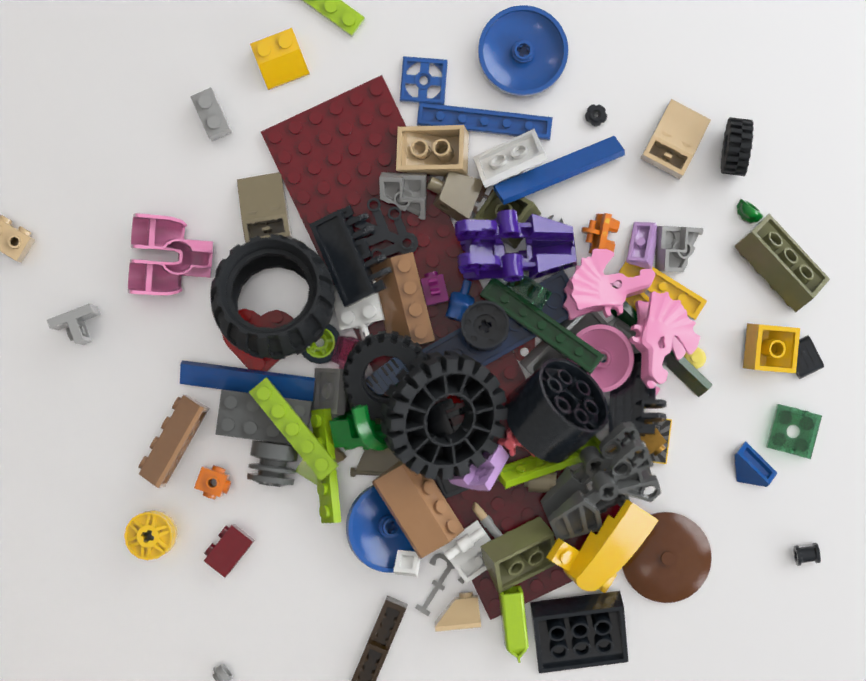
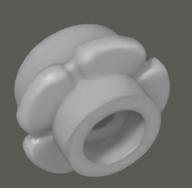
M224 664L213 668V678L215 681H230L233 679L231 671Z

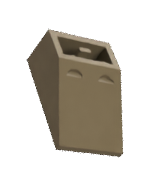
M280 172L237 179L245 243L250 241L249 238L255 236L266 238L270 237L271 234L283 235L285 238L291 239L292 234Z

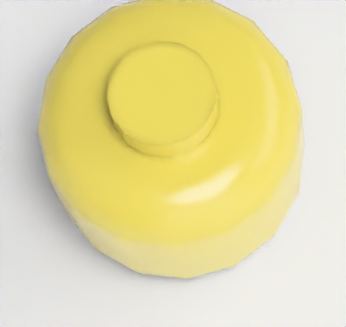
M699 347L692 354H687L686 352L684 355L696 369L701 368L706 362L705 352Z

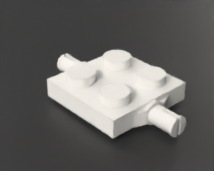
M334 285V307L340 330L359 329L361 339L364 340L367 335H370L368 326L374 322L385 320L379 293L349 307H344Z

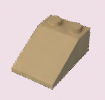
M465 125L398 127L396 171L427 173V175L443 177L448 172H455L468 176L469 132Z

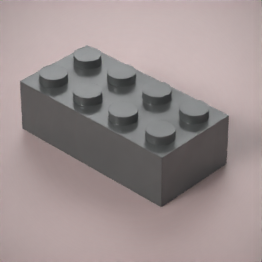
M221 390L215 435L291 445L250 393ZM285 398L310 429L313 402Z

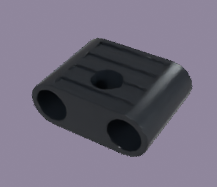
M808 335L799 339L796 375L799 379H802L824 368L823 361Z

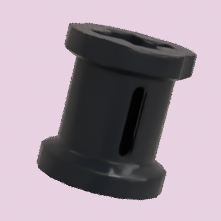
M817 543L805 547L794 546V558L797 566H801L802 563L821 562L820 549Z

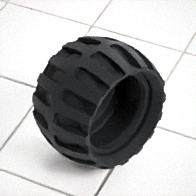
M271 234L270 237L261 238L260 236L249 238V242L233 247L230 250V255L226 259H222L216 269V275L212 280L210 290L211 309L215 322L222 334L232 345L251 356L261 359L273 358L274 360H280L292 354L298 355L306 351L309 345L313 342L316 343L321 338L325 328L331 321L334 310L335 291L330 272L315 251L295 238L287 239L283 235ZM281 267L296 272L306 280L309 286L308 300L301 313L288 324L275 328L257 327L245 321L238 313L237 301L243 285L252 275L264 269Z

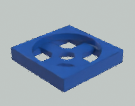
M403 56L400 102L444 105L448 60ZM420 63V72L417 75L406 74L410 67ZM429 64L435 65L440 70L442 77L431 76ZM423 76L428 79V83L425 85L419 82V79ZM405 84L416 85L419 88L418 97H412L407 92ZM430 86H440L441 91L434 98H427V89Z

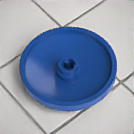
M528 5L509 7L492 17L482 31L478 46L480 66L487 79L499 90L515 96L535 95L550 88L563 73L568 59L567 37L560 23L548 12Z
M372 485L359 494L347 515L346 536L348 544L354 555L366 566L380 572L394 573L397 551L415 552L375 486Z

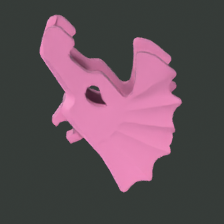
M593 249L591 257L582 258L581 266H575V274L569 278L566 287L563 289L566 293V301L562 307L567 310L569 320L598 311H603L604 316L608 318L612 315L610 311L613 309L616 310L617 316L621 315L626 298L644 293L651 286L655 277L654 270L642 269L639 272L640 275L635 277H626L622 273L605 275L603 271L608 262L613 258L614 253L608 249Z
M653 291L649 295V302L641 300L635 302L638 321L637 324L631 326L630 331H635L636 335L629 338V342L634 344L636 349L641 352V379L649 389L654 388L656 384L666 382L668 371L663 369L662 363L664 357L671 350L675 358L680 360L686 352L687 354H692L697 349L700 336L693 331L696 322L688 318L687 310L682 306L681 300H672L668 292L659 294Z

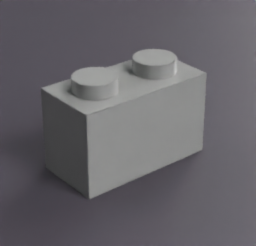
M211 87L190 96L211 141L232 133Z

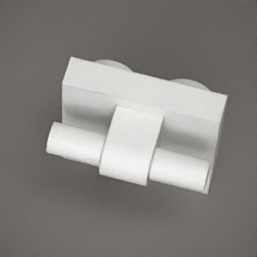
M478 520L466 527L451 542L441 547L466 584L487 570L482 558L481 545L491 541Z

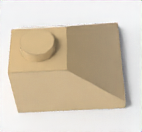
M473 592L459 593L460 597H455L435 621V632L481 627L478 595H473Z

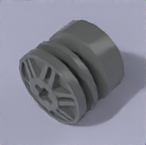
M252 440L250 455L259 458L260 461L259 463L249 464L248 468L258 469V474L247 473V479L268 486L294 485L295 479L285 477V473H296V470L286 467L287 462H296L298 459V453L293 446Z

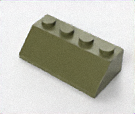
M770 214L763 218L734 246L740 255L746 258L755 271L769 283L770 287L795 312L814 299L830 280Z

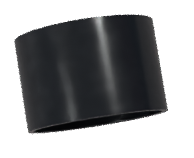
M562 358L547 360L513 390L505 402V407L508 408L507 423L515 438L531 454L552 463H559L568 459L603 430L609 420L608 403L597 382L580 366Z

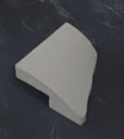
M382 172L379 177L380 199L387 203H393L399 209L407 210L419 216V219L425 220L427 173Z
M657 226L655 268L664 272H684L688 264V258L695 250L693 245L698 235L703 234L704 228Z

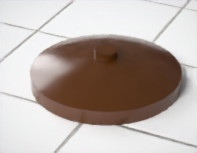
M673 512L650 514L658 519V522L642 545L622 567L623 573L632 588L647 599L661 603L684 600L697 592L708 577L712 560L709 541L702 529L691 519Z

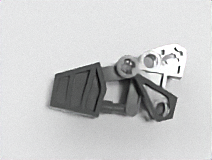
M622 422L600 442L599 449L601 453L594 446L582 449L579 456L583 465L575 471H572L567 466L556 480V485L550 488V491L541 499L540 502L556 539L565 540L599 531L602 527L600 514L616 504L622 507L626 499L630 501L629 496L652 502L661 494L658 479L650 471V467L654 465L649 450L641 440L639 432L632 422ZM611 444L616 445L614 451L605 452L607 446ZM592 481L591 486L593 489L589 491L586 484ZM647 487H655V491L652 494H644V490Z

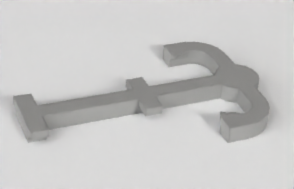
M441 553L435 554L429 563L435 566L436 560L441 558L447 562V568L438 582L433 580L432 584L435 587L424 605L420 606L417 604L415 607L427 616L431 613L427 610V607L437 591L445 589L442 583L451 569L455 568L446 555ZM462 577L458 579L460 583H464Z

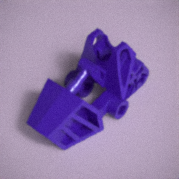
M515 210L499 211L497 218L494 220L465 219L454 224L457 240L460 241L462 250L465 251V253L457 257L458 268L465 280L502 278L504 281L514 282L522 280L524 278L523 271L527 270L529 278L534 280L577 265L573 226L535 214H531L525 223H518L517 211ZM501 238H525L527 250L506 253V248Z

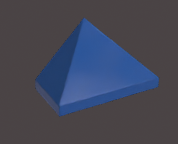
M746 441L734 455L737 482L767 487L777 475V472Z

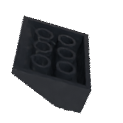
M620 591L530 602L539 673L629 662L624 604Z

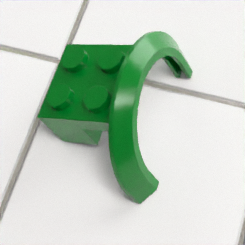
M358 405L346 411L344 415H339L329 421L334 448L344 447V450H352L357 447H363L364 450L372 449L375 451H382L388 448L384 440L387 436L381 431V424H375V421L369 418L367 405Z

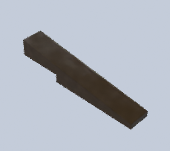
M387 595L351 681L377 680L407 609V603Z

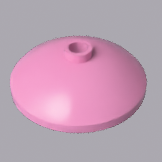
M603 324L588 326L576 334V336L597 351L607 356V361L605 363L600 361L590 375L597 382L602 392H609L623 385L632 373L634 366V350L627 336L619 329Z

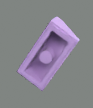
M634 222L626 260L628 264L652 269L657 245L656 223Z

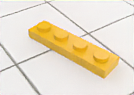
M625 261L618 273H622L626 277H635L640 275V270L646 268L628 264ZM652 266L655 277L647 291L650 293L654 291L659 294L668 292L672 300H681L682 306L687 310V316L696 320L707 300Z

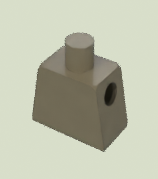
M448 172L442 181L431 176L426 189L437 193L433 202L435 207L456 221L470 219L483 183L482 180Z

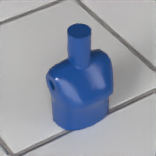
M463 280L460 292L454 291L451 293L445 317L461 322L463 313L475 302L474 297L469 295L472 285L471 281Z

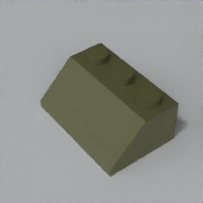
M540 516L481 545L483 562L498 593L556 565L546 558L555 544L554 533Z

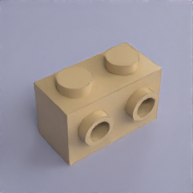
M0 215V252L22 263L35 239L30 237V231L21 226L16 229L11 226L13 221Z

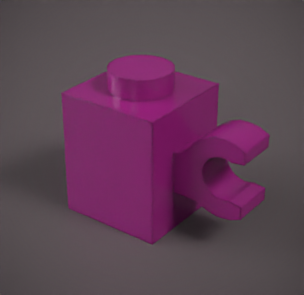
M437 271L424 274L425 278L421 279L427 307L449 302L443 274L438 275Z

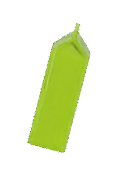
M516 585L499 593L504 645L506 650L517 658L518 663H521L520 658L527 651L529 644L523 590L520 585Z

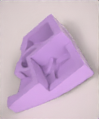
M497 444L498 447L492 455L487 451L482 454L486 462L477 468L471 463L469 465L470 473L461 477L453 475V479L448 480L451 484L460 487L490 491L510 456L501 444Z

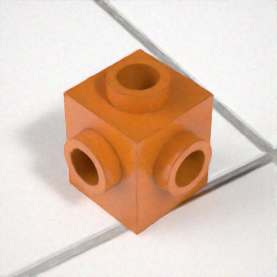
M213 465L212 469L202 466L194 488L203 491V496L215 500L216 496L222 497L223 493H228L231 481L228 480L230 475L225 473L226 469ZM212 479L217 481L216 486L212 485Z

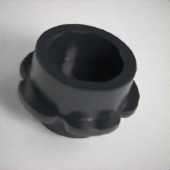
M590 105L587 108V113H585L586 121L591 123L592 126H600L607 119L606 109L602 105Z

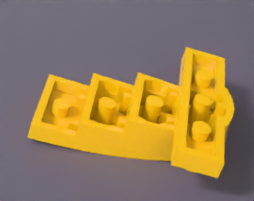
M626 499L615 518L608 515L597 535L590 532L580 551L558 538L546 558L562 567L565 574L580 589L585 591H596L598 589L606 593L616 578V573L642 545L658 522V519Z

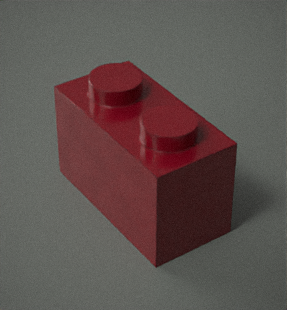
M235 524L230 527L226 525L218 535L221 538L216 545L212 543L204 553L207 556L204 562L224 578L228 576L255 541Z

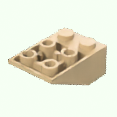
M671 99L640 159L680 179L689 166L711 119Z

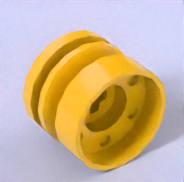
M152 510L140 513L132 518L126 526L124 538L130 553L139 559L153 560L163 556L173 548L178 533L176 524L169 515L161 511ZM151 530L154 539L147 541L145 533Z

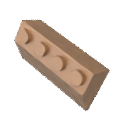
M413 252L388 258L384 262L371 267L373 274L386 267H391L392 273L376 280L377 282L382 279L386 286V289L378 292L385 318L383 321L386 333H392V331L399 332V335H407L411 337L414 343L417 342L419 345L435 342Z
M187 395L176 399L172 406V409H174L172 416L166 417L161 425L163 431L160 437L156 436L150 445L151 453L148 457L144 456L138 466L141 469L139 475L157 488L166 486L209 410L207 406Z
M398 461L372 481L419 558H423L448 544L464 531L463 526L435 481L425 478L420 473L413 472L401 461Z

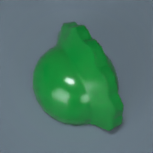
M740 199L737 205V212L742 220L753 223L763 218L757 207L746 200Z

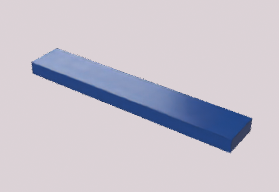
M419 102L417 126L465 125L469 132L514 137L535 129L539 139L550 140L553 117Z
M612 136L493 185L494 191L502 204L506 205L625 155V149L617 138Z
M184 360L180 364V384L249 393L262 380L268 378L284 398L305 401L314 400L316 378Z

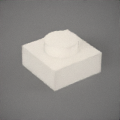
M398 550L393 572L396 575L418 577L421 558L414 551Z

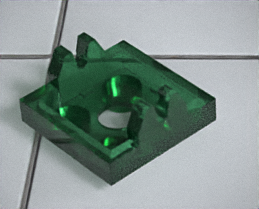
M777 404L766 448L811 459L822 415ZM790 425H796L800 430L796 438H790L787 435V428Z

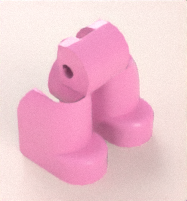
M133 214L131 248L178 252V262L130 259L128 293L173 295L182 291V276L211 278L213 241L184 240L187 224L181 219L162 215Z

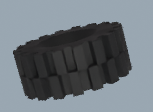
M729 117L721 152L722 174L746 175L751 157L754 131L753 120Z

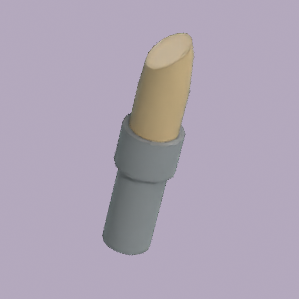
M474 502L472 510L480 519L481 524L488 529L494 538L503 535L493 523L492 518Z

